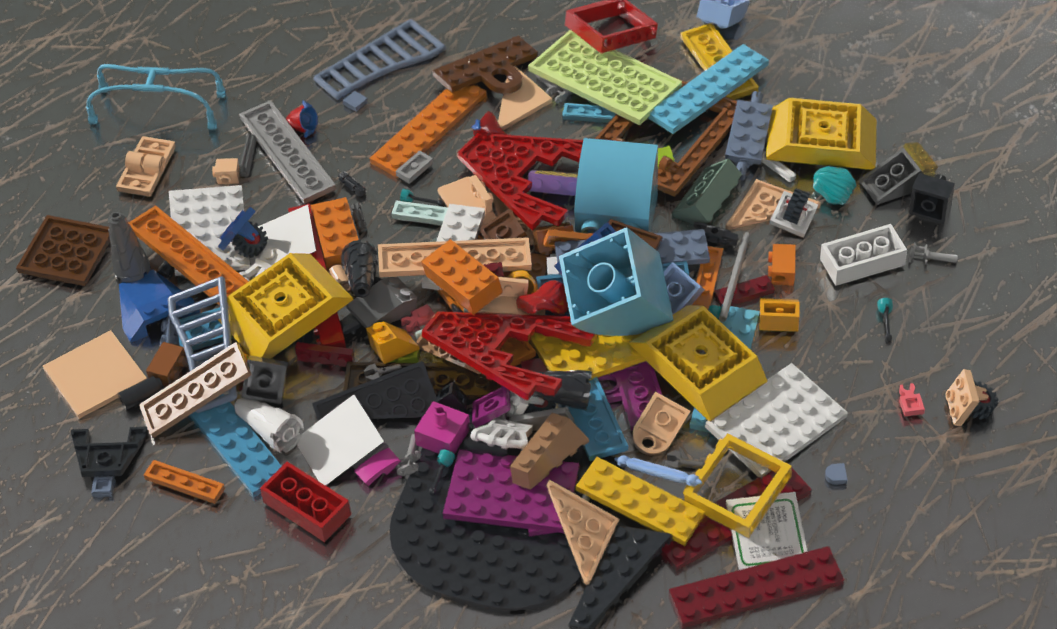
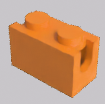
M773 244V250L768 253V263H772V266L768 265V277H771L773 285L794 286L796 245Z

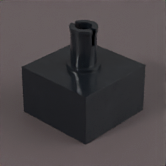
M919 173L912 187L909 214L944 224L951 210L955 183L947 181L944 175L939 179L941 174L932 177Z
M250 355L247 359V364L252 375L244 380L241 398L280 405L283 400L289 362Z

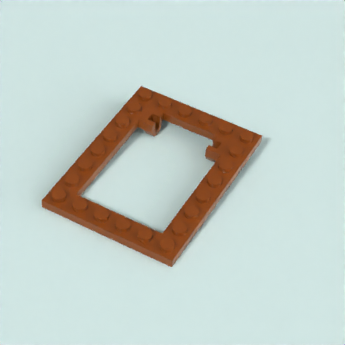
M680 80L682 81V87L688 83L683 80ZM724 97L708 108L719 113V115L678 163L666 156L661 158L658 167V190L674 197L680 192L730 132L737 101ZM616 114L595 139L626 142L621 137L634 122Z

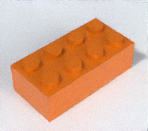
M347 197L311 205L327 272L334 265H342L341 255L343 248L348 243L359 240Z
M451 239L421 261L426 276L473 315L503 293L499 277Z

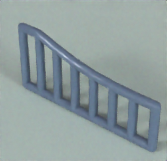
M410 19L315 75L314 81L335 99L339 100L385 74L432 59L445 51L446 46L418 23ZM412 27L437 48L428 51L404 30ZM399 35L422 55L411 56L391 38ZM386 43L405 60L395 62L378 46ZM372 51L389 66L381 69L364 54ZM358 58L373 73L366 76L353 66L351 62ZM345 67L360 80L351 83L337 70ZM331 75L345 88L338 92L323 79Z
M224 277L215 278L168 297L169 317L183 344L190 371L197 368V361L218 354L232 345ZM218 286L219 294L176 310L177 301ZM220 302L219 311L183 325L181 324L179 317ZM221 318L222 327L188 339L186 331ZM223 335L224 343L196 354L193 353L191 346ZM236 386L228 390L229 394L215 398L196 412L200 413L235 400L237 398Z

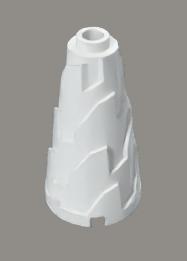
M239 398L235 402L236 414L248 423L275 451L279 453L284 451L286 453L292 450L300 441L302 435L299 431L300 429L304 430L302 420L296 415L256 400Z

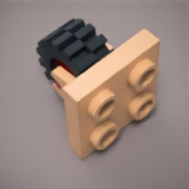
M963 369L946 392L950 415L952 416L953 424L956 426H962L970 414H973V418L978 416V419H986L998 405L999 399L996 397V392L992 393L993 389L991 387L987 388L986 383L984 385L980 381L976 383L973 380L971 370Z

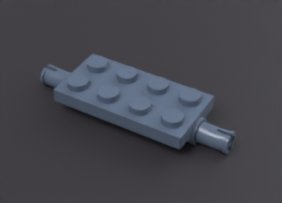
M754 91L751 102L737 100L725 159L729 158L736 164L737 169L742 173L740 181L745 180L746 171L750 165H761L773 105L761 103L763 98L762 92H759L758 97H756L757 91Z

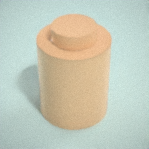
M342 265L332 266L328 273L349 292L352 288L349 286L348 278Z

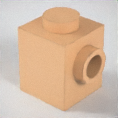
M238 158L216 159V166H213L212 172L213 177L217 179V184H239L240 167Z

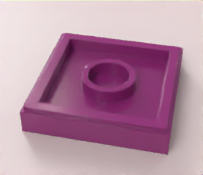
M501 387L473 402L472 423L475 428L510 411V390Z

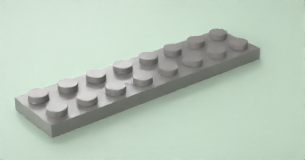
M271 100L240 113L242 122L251 134L255 135L257 142L304 204L336 190L335 183Z

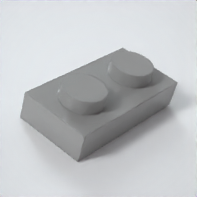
M418 151L396 170V176L410 184L433 164V158Z

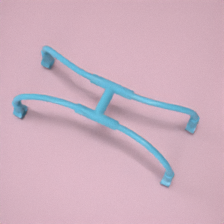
M103 64L98 67L99 89L91 93L87 99L86 109L89 124H97L98 115L95 114L93 105H91V101L96 95L112 90L132 89L133 91L148 92L171 91L192 96L199 100L207 110L208 130L217 129V120L214 118L213 111L201 96L185 89L153 85L156 75L209 73L216 78L217 98H225L226 89L223 86V81L214 70L206 68H132L113 64ZM110 68L149 75L146 84L108 87L102 69Z

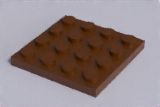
M46 215L18 263L16 270L21 274L86 286L110 243L109 227Z

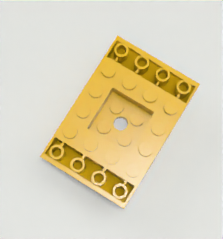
M788 98L773 107L768 128L766 160L873 170L876 168L877 119L861 104Z
M289 253L227 297L231 336L249 355L271 359L353 301V297L311 254ZM279 297H285L283 301H277Z
M687 305L673 314L674 321L651 328L629 343L635 351L709 421H712L768 382L758 356L704 306ZM696 350H703L706 354H699Z

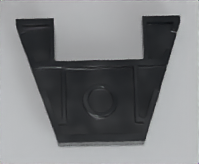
M130 427L127 442L88 443L90 437L89 429H71L70 432L81 476H122L149 434L148 428Z

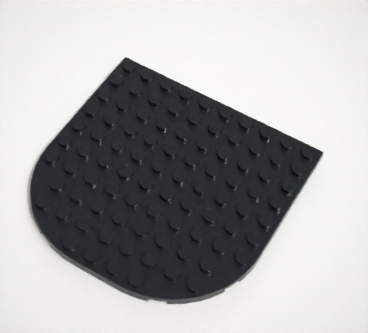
M469 431L466 437H469L472 431ZM529 436L527 438L528 442L532 439L533 436ZM464 440L454 454L455 459L453 463L448 467H444L436 487L437 493L434 496L430 495L428 491L432 488L441 466L438 463L439 454L422 447L420 452L421 458L416 461L419 466L418 470L410 474L395 506L390 522V542L393 555L408 579H412L421 586V589L435 596L484 610L510 613V610L525 609V611H530L549 605L566 595L569 589L582 579L565 533L556 532L529 536V531L526 528L443 519V510L459 449L466 450L464 449ZM510 448L509 455L518 456L521 453V448ZM577 448L575 454L572 456L568 455L562 460L564 462L579 463L576 485L593 462L589 461L585 449ZM607 456L601 458L624 471L627 469V467H620L614 460L616 457ZM575 487L574 494L578 495L579 497H582L583 494L576 491ZM592 498L589 500L590 503L610 514L611 508Z

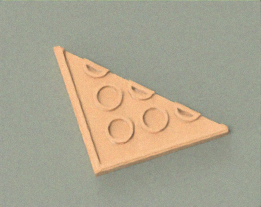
M516 66L514 68L522 74V87L516 92L503 94L498 119L503 131L552 103V98Z
M756 179L727 222L726 229L732 230L771 220L783 192L787 191L791 194L793 192ZM808 198V201L818 204L817 209L820 208L821 202Z
M549 480L546 485L583 581L588 585L619 519Z

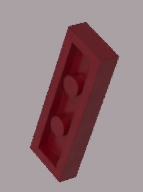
M765 275L738 283L731 306L773 294L775 288L769 277ZM728 287L714 290V296L720 307L723 305Z
M297 342L295 346L297 360L304 362H317L342 367L347 366V362H355L353 349Z

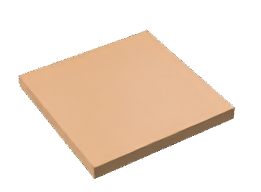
M111 330L43 365L44 371L78 419L118 399V392L147 379Z

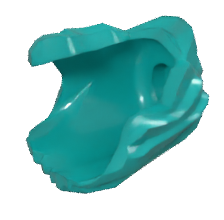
M826 166L819 169L813 177V188L815 191L820 193L828 203L834 205L846 203L857 186L851 173L844 168Z

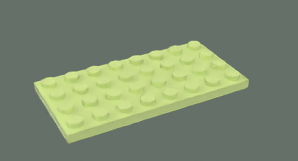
M571 30L528 65V71L638 125H641L649 117V113L656 106L682 87V81L617 50L605 53L598 52Z

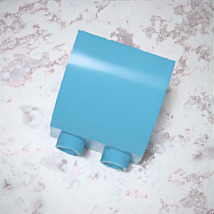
M584 138L575 196V232L594 234L599 228L609 222L610 219L651 232L658 197V145Z
M626 227L559 256L571 324L574 327L592 334L628 336L638 335L651 328L674 321L660 253Z

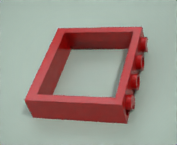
M604 0L566 10L565 19L566 27L600 53L655 39L658 27L657 22L627 0ZM620 15L635 28L603 36L587 23Z

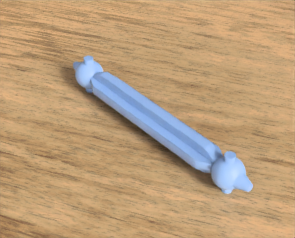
M626 455L614 459L620 467L628 466L631 470L681 484L687 483L691 487L702 484V481L695 474L688 475L684 471L636 458L630 459Z

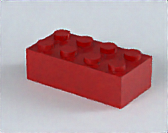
M288 461L260 488L263 503L323 542L352 515L348 499Z

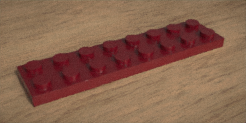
M792 468L791 478L780 494L795 492L798 502L809 496L812 489ZM770 471L764 477L753 480L716 501L715 504L727 510L726 500L761 496L776 475V472ZM705 515L685 546L672 540L670 544H666L661 549V554L674 570L678 571L732 540V531L727 526Z
M826 546L669 589V596L682 628L844 585V578L830 547Z

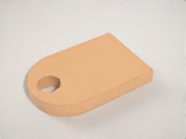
M655 392L634 426L633 442L636 448L650 456L666 452L688 418L690 410ZM645 439H650L654 445L651 448H645L642 442Z

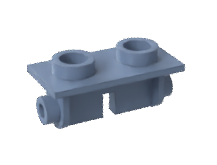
M168 314L166 320H163L161 323L163 335L160 340V346L162 342L180 346L178 333Z

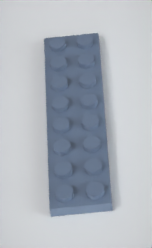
M704 229L654 233L663 236V240L657 250L660 253L662 264L687 261L688 265L710 262ZM586 240L555 242L557 263L560 261L559 256L575 250Z

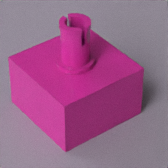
M433 401L414 430L416 445L438 454L440 450H449L455 454L469 432V414Z

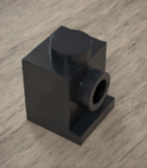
M452 382L438 391L436 402L464 412L467 408L468 397Z

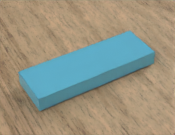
M565 103L562 117L563 120L609 123L616 116V113L599 105Z

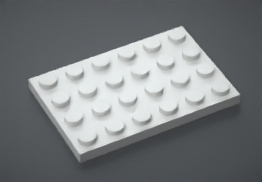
M242 185L169 191L170 215L174 221L234 270L241 271L250 268L249 256L246 258L244 253L238 254L240 251L234 250L236 245L232 246V242L224 251L217 247L222 241L219 239L220 236L226 231L231 222L236 219L238 214L242 210L244 211ZM175 269V276H181L182 274Z
M791 363L770 377L768 382L712 421L708 420L705 428L718 440L723 439L728 433L786 462L847 418L848 412ZM729 449L758 477L762 478L772 471Z

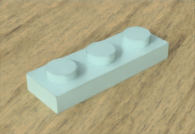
M396 201L391 215L392 219L442 225L448 207Z

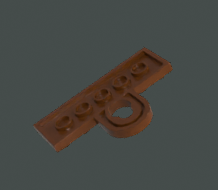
M516 36L432 70L433 77L451 93L482 81L496 93L509 94L516 92L522 87V74L514 66L537 58L538 51L520 36ZM504 74L508 76L509 82H499L493 76Z

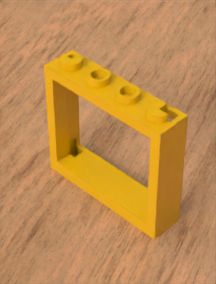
M727 433L723 439L717 442L713 454L707 456L703 468L698 469L695 473L702 481V484L694 487L687 485L683 491L684 501L704 510L705 515L749 538L791 478L792 466ZM728 449L776 472V475L745 519L697 495Z

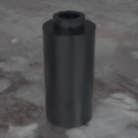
M152 376L117 394L124 409L128 410L149 399L164 387L159 378L156 379Z
M469 434V437H465L464 449L471 453H488L492 456L500 457L510 454V448L502 449L498 445L492 447L482 441L476 442L471 439V434Z

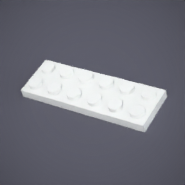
M449 204L436 242L449 241L450 239L452 241L477 240L479 228H481L486 214L485 208ZM424 275L422 288L441 289Z

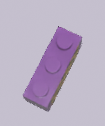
M532 170L528 176V180L532 181V188L529 191L576 196L578 174Z

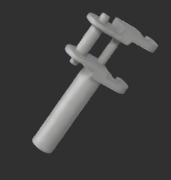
M536 75L538 79L549 87L546 90L548 95L550 93L556 94L557 92L560 94L555 98L556 103L566 100L567 96L572 93Z
M914 243V246H911L909 263H911L914 254L924 256L925 265H927L928 259L957 263V255L930 252L929 248H927L928 244L925 247L916 246V243ZM915 249H916V250H922V251H925V252H924V253L915 252Z
M415 434L411 435L407 455L399 463L401 466L397 469L399 476L410 475L418 470L419 466L415 461L421 458V453L416 451Z

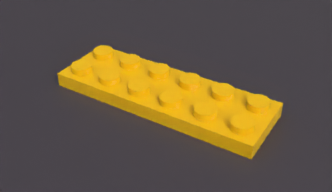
M712 23L681 32V39L704 71L732 52ZM751 77L725 97L736 100L750 95L754 91L758 92L759 86Z
M599 457L595 458L576 485V491L656 532L672 534L673 540L684 546L705 516L704 510Z

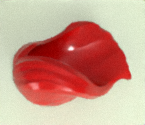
M557 280L548 281L536 292L518 296L516 299L517 307L530 314H535L540 310H549L555 316H560L569 309L564 284Z

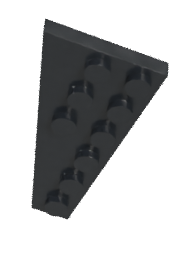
M421 361L313 402L312 405L318 421L352 395H355L370 420L423 418L432 402H436L437 396L425 364Z

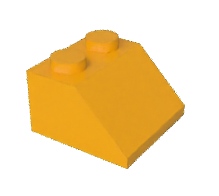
M383 321L374 323L366 328L371 348L384 364L420 350L417 343L406 330Z

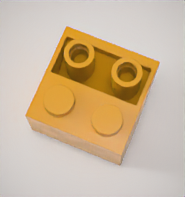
M760 298L759 330L798 332L800 317L799 300Z

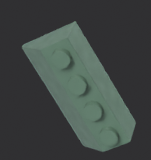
M729 158L705 167L671 215L693 225L695 221L708 224L713 219L714 213L722 207L721 203L723 200L729 197L731 189L739 183L738 179L742 173Z

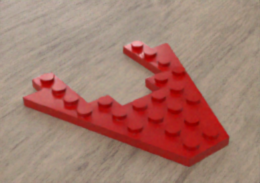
M477 133L457 152V157L531 230H534L542 221L559 226L569 214L567 209L526 194L532 188V181L521 177L537 161L552 167L562 156L580 162L583 140Z
M437 312L422 329L423 338L484 374L487 379L494 380L525 400H529L535 391L555 396L562 386V379L511 366L513 354L499 351L509 337L528 342L536 332L547 337L551 336L562 341H570L581 346L590 347L596 340L597 334L585 332L574 327L571 324L570 316L476 313L473 315L466 312Z

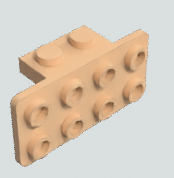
M476 175L462 178L438 188V194L447 207L449 204L485 208L486 214L481 227L496 218L492 209V203H494L493 196L490 192L486 191L484 182L480 181Z
M499 277L503 293L477 312L545 315V310L530 314L519 309L516 299L518 296L527 295L528 280Z

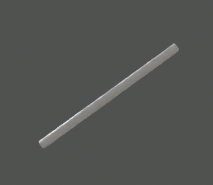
M744 232L719 316L721 322H725L728 317L751 236L749 232Z

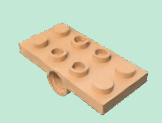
M142 136L135 151H129L126 155V168L116 185L117 191L151 197L176 148L175 141Z

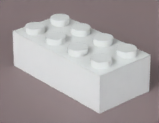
M888 224L821 244L820 260L835 286L904 266L907 249L893 226Z

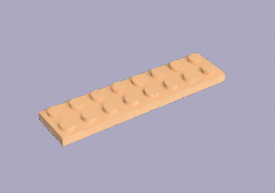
M529 238L453 241L482 265L502 262L504 272L532 270ZM447 241L378 244L379 277L426 275L421 261Z

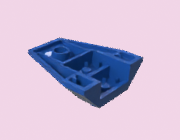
M150 270L148 274L147 272L143 273L144 278L138 281L122 282L119 284L122 326L130 343L148 336L146 325L167 317L169 314L168 297L182 292L181 289L155 270ZM187 297L177 301L176 310L194 304L193 298ZM200 310L181 316V318L199 314Z

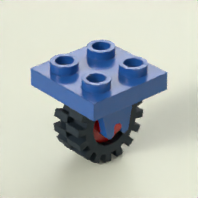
M251 207L246 212L242 210L220 236L219 239L222 241L217 247L224 251L232 242V246L236 245L234 250L240 251L238 254L244 253L246 258L249 255L250 258L258 256L267 245L268 236H265L267 234L266 231L262 232V226L258 228V223L252 225L253 222L249 221L256 211Z

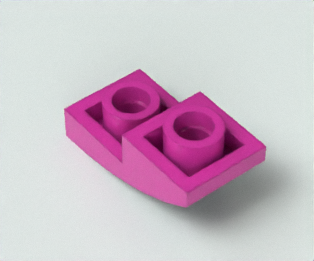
M388 447L366 460L355 472L366 485L370 486L383 472L388 475L401 460Z

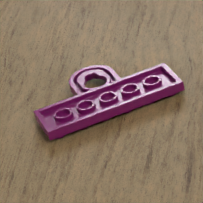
M647 361L598 377L599 381L612 380L616 383V387L603 391L609 403L622 401L630 431H633L635 424L654 393L657 392L662 395L655 370Z

